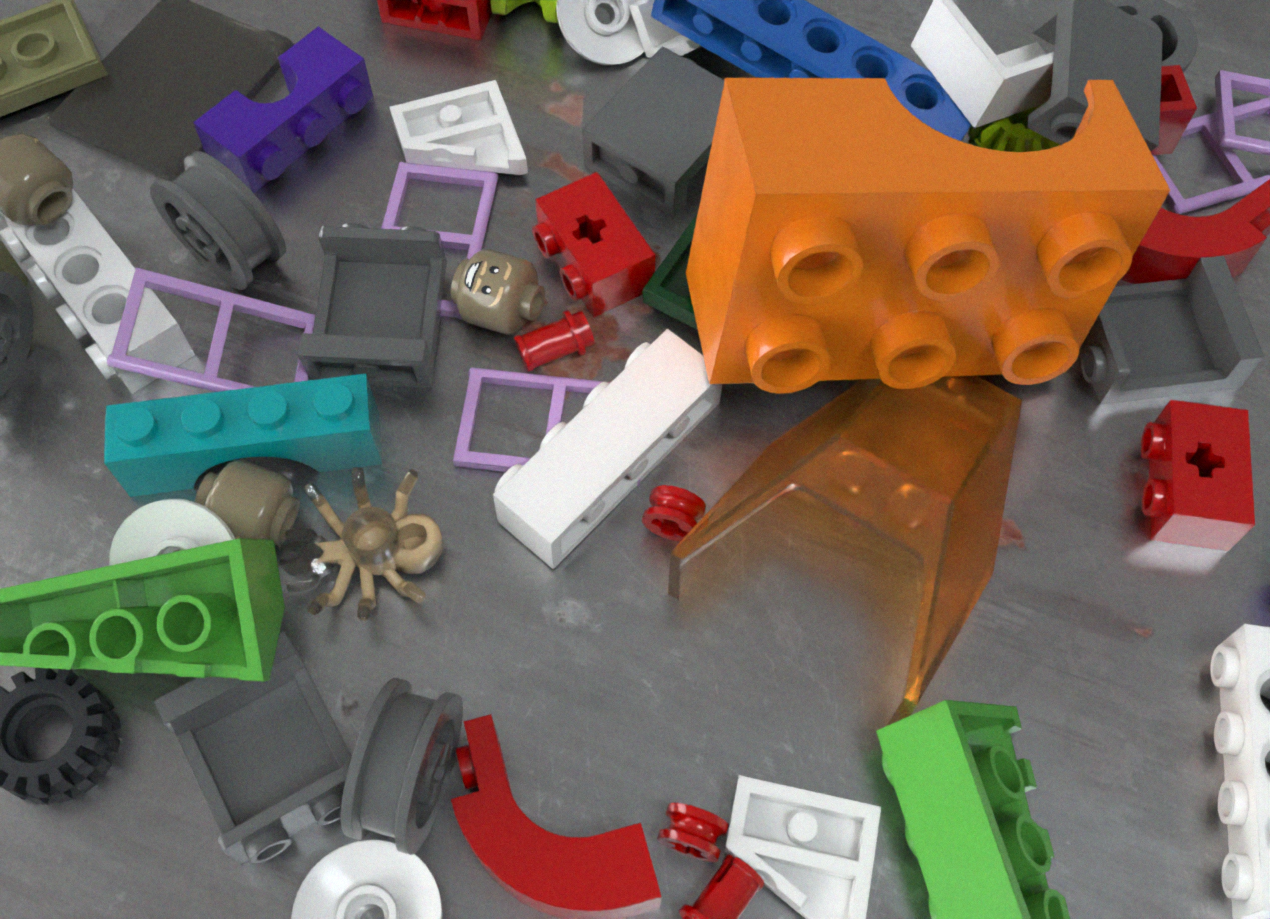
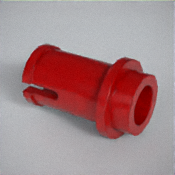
M565 310L562 312V319L521 336H514L517 349L528 372L574 352H577L579 356H583L586 354L585 348L595 344L591 328L582 311L571 314L569 310Z
M728 854L722 860V865L693 905L684 904L680 908L679 913L682 919H739L756 893L764 887V880L747 863L737 857L734 859L732 855Z

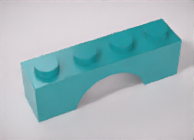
M366 374L106 405L104 464L130 497L194 489L196 480L204 471L220 463L240 458H285L306 464L320 473L382 465L379 410Z

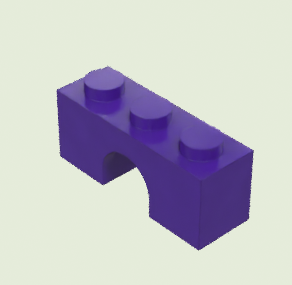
M319 26L278 57L289 91L288 96L272 103H258L235 90L193 122L206 154L214 157L230 169L253 193H256L270 180L279 177L285 168L311 147L321 143L327 134L352 114L359 112L373 98L364 58Z

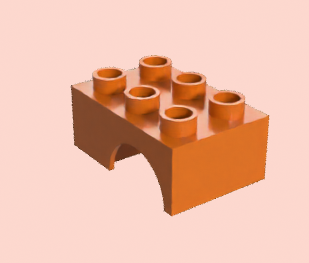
M725 78L686 269V277L709 384L754 383L764 391L784 394L797 392L814 385L818 381L881 379L883 383L892 388L914 389L929 385L947 376L1003 375L1011 383L1033 385L1049 381L1062 373H1066L1077 360L1079 348L1117 282L1129 270L1132 256L1170 192L1165 178L1114 81H1087L1083 91L1087 98L1088 107L1072 140L1046 150L1006 152L967 144L931 128L910 113L899 102L889 88L886 79Z

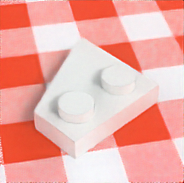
M496 80L389 107L406 163L515 175L528 173L527 158Z
M739 775L724 853L732 855L734 859L737 857L747 863L762 877L768 889L805 919H866L881 807Z

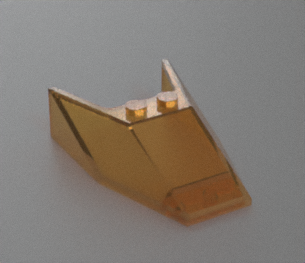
M978 376L942 377L936 382L914 389L892 388L883 383L881 379L860 380L771 443L674 548L670 554L668 594L679 600L723 536L777 497L790 490H800L811 495L910 553L921 562L924 568L925 576L903 697L887 726L910 716L993 575L1022 400Z

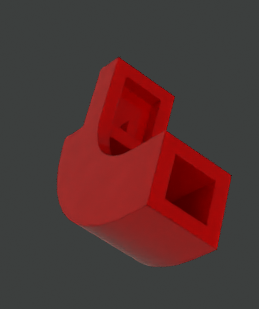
M1270 179L1232 207L1218 214L1200 217L1185 216L1160 208L1132 256L1129 270L1120 280L1131 284L1186 279L1200 258L1223 255L1233 278L1244 272L1267 239L1266 236L1270 233Z
M492 714L463 721L468 745L456 748L460 772L465 789L478 787L479 791L452 798L451 803L458 824L471 850L481 866L501 888L521 903L539 912L561 919H624L660 909L662 896L641 822L589 837L561 836L539 827L521 811L512 796Z

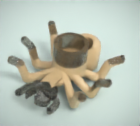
M354 467L351 475L358 510L347 518L345 524L336 515L315 484L309 483L304 487V492L318 509L326 523L341 538L336 541H328L326 538L318 536L312 529H288L285 532L288 539L307 541H293L279 546L278 549L282 553L297 554L292 558L281 559L279 565L291 576L298 578L310 577L309 580L287 583L286 587L289 592L314 590L317 588L322 577L332 573L337 563L341 566L331 592L320 593L307 606L308 613L317 615L324 607L339 605L343 600L356 566L360 571L362 599L358 603L357 617L360 621H367L371 616V610L376 606L373 575H382L401 596L410 597L416 603H422L426 599L424 591L414 583L405 581L395 571L398 569L406 574H421L433 567L443 552L444 541L435 520L425 514L407 515L408 498L418 480V472L413 469L407 471L396 492L395 508L390 514L382 508L371 506L366 489L364 471L361 467Z

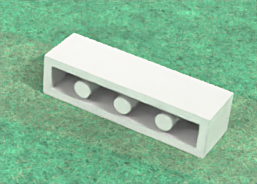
M666 329L652 344L645 342L638 346L627 360L625 369L610 384L604 381L597 385L586 398L583 409L568 424L560 422L555 425L544 437L540 450L524 465L516 464L512 466L500 478L493 494L498 523L554 569L638 485V480L640 479L641 482L720 403L723 384H709L703 355L669 329Z

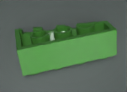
M238 538L1 588L0 666L67 670L91 669L105 670L112 673L173 674L181 677L238 678L245 681H269L285 609L274 540Z
M944 700L876 731L883 751V770L887 779L895 788L906 821V841L913 854L918 858L929 892L928 906L932 919H1070L1065 897L1057 890L1049 889L1045 875L1050 869L1051 859L1055 856L1048 830L1039 827L1031 818L1025 792L1036 789L1037 785L1031 762L1025 758L1019 760L1016 758L1011 734L1022 729L1017 706Z

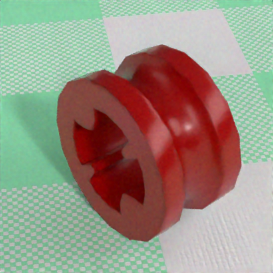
M661 485L653 488L649 496V502L653 507H649L644 511L642 517L644 526L652 533L672 541L690 542L695 540L700 528L696 520L703 518L706 511V504L703 499L695 493L676 486Z
M675 802L669 803L665 815L670 819L671 823L667 829H660L657 841L666 848L681 855L705 862H718L721 850L716 846V840L719 836H726L729 827L727 821L718 815L692 805Z

